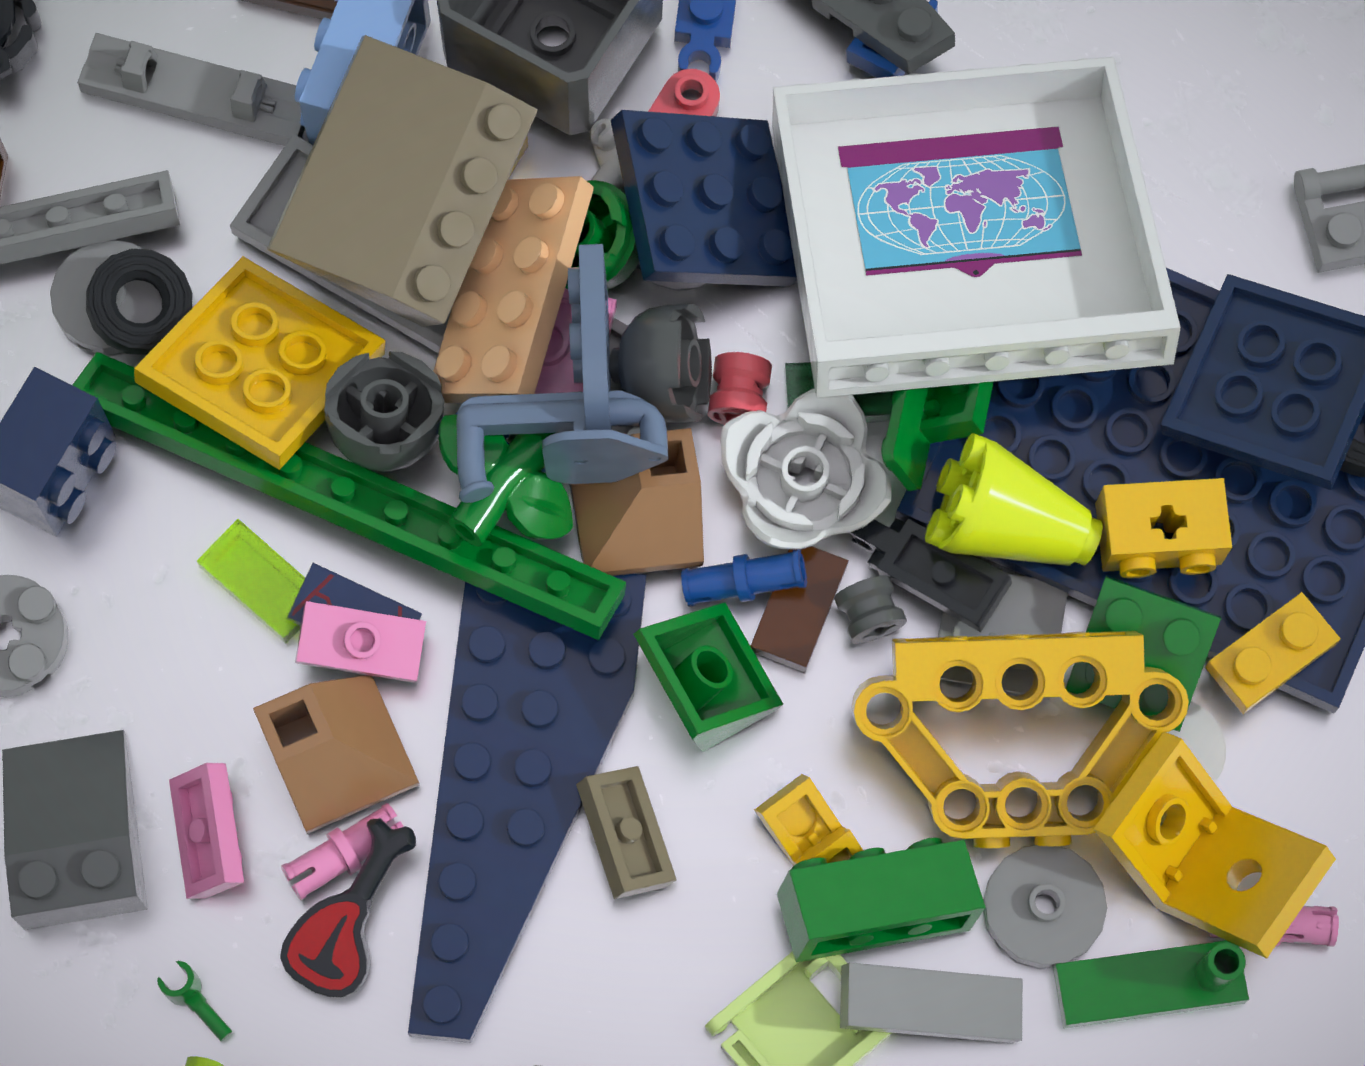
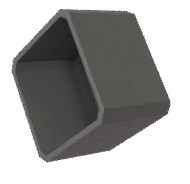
M437 0L442 47L446 64L451 69L485 81L538 109L535 117L568 135L590 131L661 22L663 0ZM547 26H559L567 31L569 37L559 46H547L538 40L537 35Z

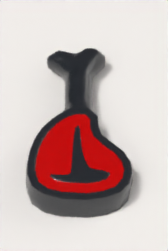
M381 818L370 819L367 822L372 839L371 851L351 887L340 894L327 897L309 908L297 920L282 944L280 959L285 971L295 981L315 993L328 997H346L355 993L363 985L370 971V955L364 936V928L371 913L372 899L392 862L399 855L415 848L416 836L410 827L404 826L392 829Z

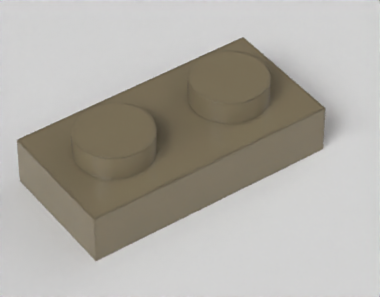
M639 766L586 776L576 784L614 899L666 888L677 880Z

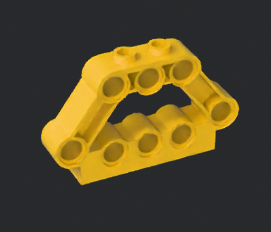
M1137 631L892 639L893 675L872 677L860 684L853 695L851 707L855 722L862 733L874 741L882 742L928 799L930 814L941 831L951 837L973 838V846L976 848H1004L1010 846V837H1034L1035 845L1066 846L1072 844L1071 835L1096 833L1093 829L1104 815L1105 810L1117 797L1139 766L1142 758L1148 754L1163 731L1169 732L1181 724L1187 714L1189 700L1186 689L1178 679L1162 669L1144 667V635ZM1077 662L1090 663L1095 674L1091 687L1084 693H1069L1065 689L1063 682L1064 674L1068 667ZM1025 664L1033 672L1032 686L1022 695H1008L1004 692L1001 683L1004 672L1012 665ZM963 666L971 671L973 678L971 688L961 697H947L940 689L941 676L950 667ZM1149 685H1164L1169 697L1165 709L1157 715H1143L1138 704L1142 691ZM889 693L899 699V714L890 723L876 724L867 717V704L875 695ZM1106 695H1122V700L1074 768L1062 775L1057 782H1040L1029 773L1016 771L1007 773L996 784H979L969 775L963 774L914 713L912 703L914 701H937L940 706L948 711L963 712L971 710L978 705L981 699H998L1010 709L1025 710L1033 708L1040 703L1043 697H1060L1072 707L1087 708L1098 704ZM1082 785L1096 788L1098 800L1092 811L1084 815H1076L1068 811L1067 800L1072 790ZM1027 787L1036 791V806L1027 816L1015 817L1006 812V798L1014 789ZM966 789L974 793L976 797V805L973 812L966 818L961 819L951 818L946 815L943 806L948 794L954 790Z

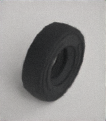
M129 249L111 255L96 268L86 290V313L93 330L107 345L126 354L147 355L192 309L193 293L185 273L171 258L154 250ZM134 280L145 281L152 284L159 291L162 298V310L154 320L147 323H134L127 320L119 312L116 296L119 289L128 282Z

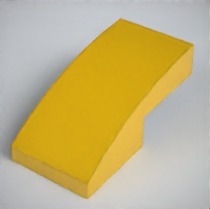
M804 774L799 775L754 809L793 866L811 858H825L827 863L849 860L852 855L863 850L851 830L840 824L810 777Z

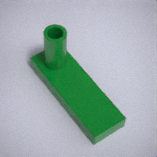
M1225 940L1055 964L1053 973L1063 1029L1245 1004L1249 1001V995L1244 974L1246 965L1244 953L1238 945Z

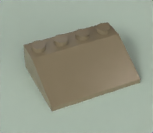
M367 35L362 36L266 250L422 327L445 324L538 109L485 81Z

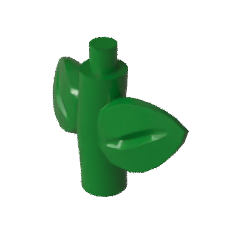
M457 414L444 415L438 429L439 447L448 468L458 475ZM555 433L518 434L509 444H507L503 435L484 436L485 472L487 481L492 482L494 490L488 497L471 503L461 501L448 518V524L458 536L469 544L480 547L490 535L504 511H506L508 519L523 535L533 539H556L563 537L573 528V518L568 494L561 483L549 479L546 473L542 471L545 468L542 442L546 437Z

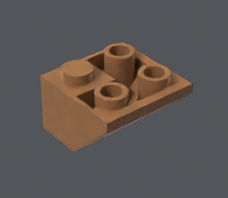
M691 428L667 430L668 460L617 482L569 484L582 563L612 576L703 566L701 480ZM640 433L630 435L640 439Z
M371 675L310 683L253 708L307 834L420 785Z

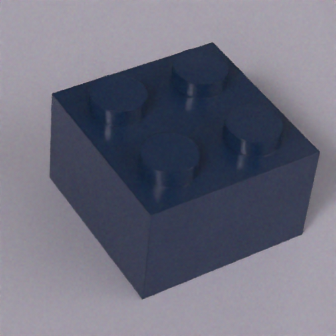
M34 366L0 422L1 509L56 537L65 522L71 524L76 520L86 501V492L84 490L95 472L101 474L105 471L116 451V442H114L116 436L97 397Z

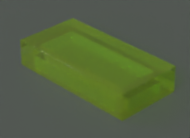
M237 519L197 560L198 566L286 644L301 628L300 625L287 620L286 617L305 577L242 521Z

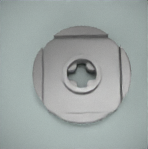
M0 575V626L3 622L9 621L12 622L15 630L21 631L20 640H10L7 649L0 650V697L18 696L34 689L32 685L42 681L47 674L51 676L63 661L68 645L67 622L52 594L35 581L17 575Z

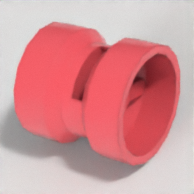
M727 352L717 355L714 361L713 379L719 385H717L716 392L710 395L707 416L711 420L725 425L745 412L758 410L766 412L767 402L762 397V390L770 385L772 370L770 361L761 356L743 352Z

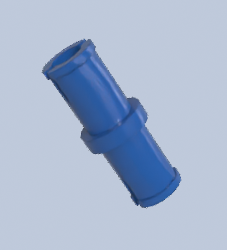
M798 549L789 553L749 559L747 554L733 556V562L694 569L685 568L681 572V582L685 601L688 607L699 603L739 597L741 602L755 600L756 594L795 587L804 588L807 586V575L801 550Z

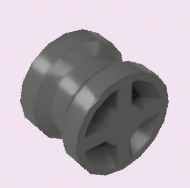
M879 575L864 579L844 588L835 595L834 600L838 610L845 612L850 624L847 633L851 643L859 644L876 640L893 633L906 624L907 619L903 609L896 607L892 600L891 594L894 586L889 576Z

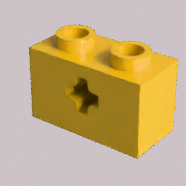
M1224 478L1104 485L1095 503L1097 519L1102 521L1103 524L1099 542L1103 572L1120 571V576L1124 578H1142L1155 574L1158 568L1180 567L1182 574H1204L1214 571L1216 565H1222L1232 549ZM1163 523L1165 532L1174 533L1171 539H1164V533L1161 529H1153L1155 524Z

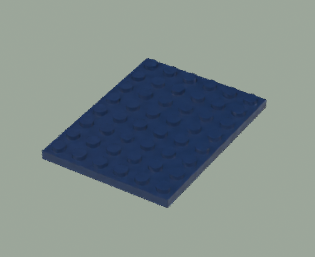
M1166 268L1181 327L1174 364L994 381L984 433L979 436L997 442L1089 509L1092 517L1097 519L1095 503L1104 485L1224 478L1232 549L1222 565H1216V569L1208 573L1187 575L1180 572V567L1158 568L1155 574L1142 578H1124L1120 576V571L1103 572L1100 543L1092 559L1086 565L1074 562L1069 566L992 557L984 558L1024 576L1038 579L1067 592V595L1094 607L1105 577L1109 576L1221 616L1207 656L1210 659L1214 658L1303 592L1341 639L1333 648L1278 689L1334 714L1341 705L1365 647V477H1358L1340 470L1332 490L1162 434L1160 424L1220 292L1213 287ZM1365 413L1354 436L1357 441L1365 443ZM968 437L930 444L922 487L919 490L907 491L906 489L897 508L895 518L904 522L909 518L927 528L934 512L940 509L944 494L937 492L936 489L940 473L949 458L960 461V456ZM1156 523L1153 528L1161 529L1164 533V539H1171L1174 533L1165 532L1163 523Z

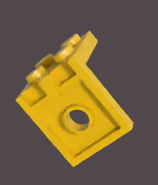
M1164 731L1148 754L1142 758L1135 772L1114 801L1107 807L1104 815L1093 829L1157 909L1266 959L1336 860L1326 845L1232 807L1183 739ZM1164 814L1166 818L1163 824L1160 826L1161 818ZM1262 872L1259 881L1253 887L1244 891H1237L1238 885L1243 878L1251 873Z

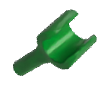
M176 961L187 974V983L183 988L174 991L170 990L162 979L158 977L157 982L161 992L172 1003L180 1006L187 1005L192 1012L198 1015L220 1042L232 1033V1030L206 1002L207 999L201 994V980L195 971L187 963Z

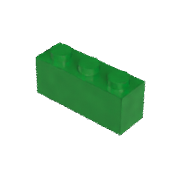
M936 837L917 841L906 850L885 853L883 848L877 847L857 852L849 860L827 863L825 858H811L801 861L788 871L777 892V898L796 962L970 931L986 908L965 840L943 843L941 838Z

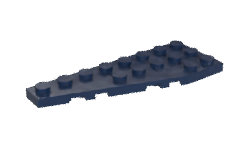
M625 574L614 576L626 582L625 596L599 640L465 582L408 1027L409 1037L464 1043L472 1042L500 983L503 971L519 937L521 938L530 919L531 911L543 886H545L583 806L576 784L586 776L597 773L611 746V741L622 717L626 714L634 697L639 644L633 634L642 625L646 575Z

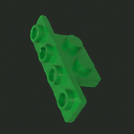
M993 382L893 392L892 413L887 436L883 439L881 451L885 466L894 473L907 491L921 489L931 443L969 437L972 433L977 435L984 433Z

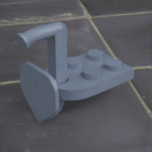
M603 244L579 245V267L568 268V293L572 323H569L571 360H573L574 383H583V392L477 396L463 402L458 409L456 419L457 470L461 487L459 499L462 502L471 503L488 497L494 490V485L492 482L487 481L485 472L484 436L555 433L546 437L542 442L545 470L549 479L565 484L617 482L668 460L667 427L664 417L658 409L638 396L620 390L611 391L608 289ZM640 425V439L614 431L612 426Z

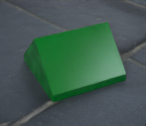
M726 602L640 628L633 634L690 737L702 752L775 712L784 705Z

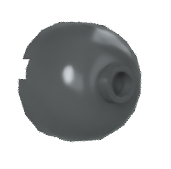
M697 304L663 305L645 310L634 317L622 334L619 348H613L610 354V374L613 382L620 383L622 391L638 396L654 405L664 417L665 422L701 421L703 415L695 411L696 405H708L712 379L711 346L709 338L698 339L695 323L705 322V319Z
M389 351V358L378 357L369 360V353L357 355L338 367L326 385L324 409L325 420L334 445L351 462L370 471L392 472L408 468L430 452L438 440L439 424L444 415V398L441 393L442 386L438 375L422 360L403 352Z

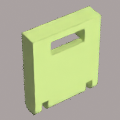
M793 951L705 1025L706 1030L712 1037L724 1031L730 1023L738 1030L721 1044V1048L736 1066H855L892 1034L889 1032L840 1028V1015L810 980L828 966L841 981V966L847 964V962L841 955L796 962Z

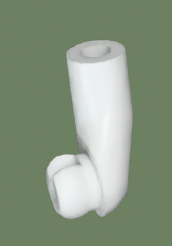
M605 118L597 121L590 130V140L594 144L593 148L600 166L591 180L604 181L620 189L623 186L611 119Z

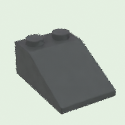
M112 731L2 749L4 857L11 917L24 930L148 910L125 731Z

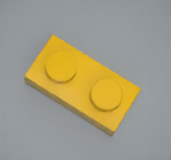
M1301 592L1208 661L1205 668L1240 712L1244 714L1333 648L1341 638L1303 592Z

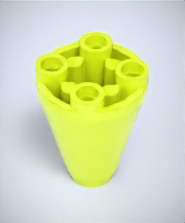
M972 433L963 447L960 461L949 458L940 473L936 489L937 492L944 494L940 509H937L932 515L925 533V542L950 553L1069 566L1074 562L1086 565L1092 559L1101 539L1103 524L1102 521L1092 517L1089 509L997 442Z

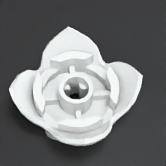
M811 389L797 397L787 411L781 415L775 416L762 410L745 412L722 427L720 440L722 465L728 479L742 498V515L747 527L766 545L778 549H804L813 546L831 535L850 533L867 526L882 514L891 503L892 488L889 473L881 462L871 458L867 453L868 428L864 412L853 395L816 398L815 389ZM804 467H808L814 470L813 480L818 482L815 484L808 483L806 486L794 482L795 477L789 475V473L800 474Z

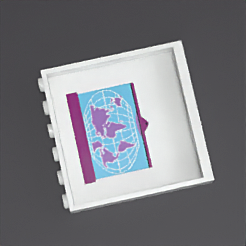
M1114 57L1082 58L1071 61L1027 63L1015 66L773 87L772 127L816 398L1174 364L1181 327Z

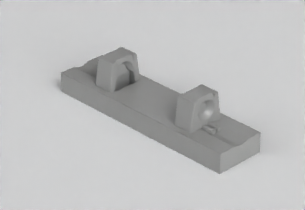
M95 33L88 57L77 82L82 93L283 146L287 144L293 134L302 139L305 127L300 124V103L295 101L296 85L100 33ZM146 66L155 68L149 87H147L145 77Z

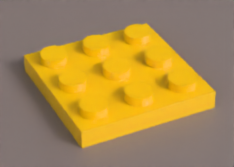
M242 256L134 368L135 383L280 470L325 421L326 385L337 368L353 357L369 353V360L378 357L382 358L385 355L386 340Z

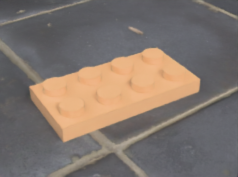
M581 176L507 180L453 303L433 370L438 375L441 383L444 403H463L469 398L477 396L535 394L568 280V268L572 266L594 189Z

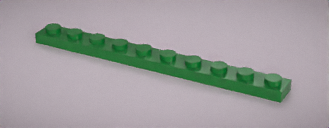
M96 352L72 384L98 398L112 427L594 639H600L625 596V581L497 525L480 547L471 545L458 536L448 524V518L456 507L305 442L279 470L135 383L134 367L100 352Z

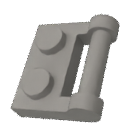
M1365 164L1317 173L1316 169L1310 168L1296 171L1294 174V189L1318 273L1365 264V201L1324 209L1321 195L1364 188Z

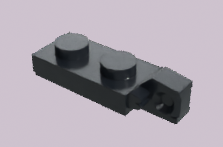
M895 518L890 527L874 519L867 526L850 532L853 537L851 541L872 554L867 563L870 567L877 570L879 575L889 576L896 585L979 632L983 630L1012 584L1011 576L976 556L950 553L925 542L927 528L909 518L906 522Z

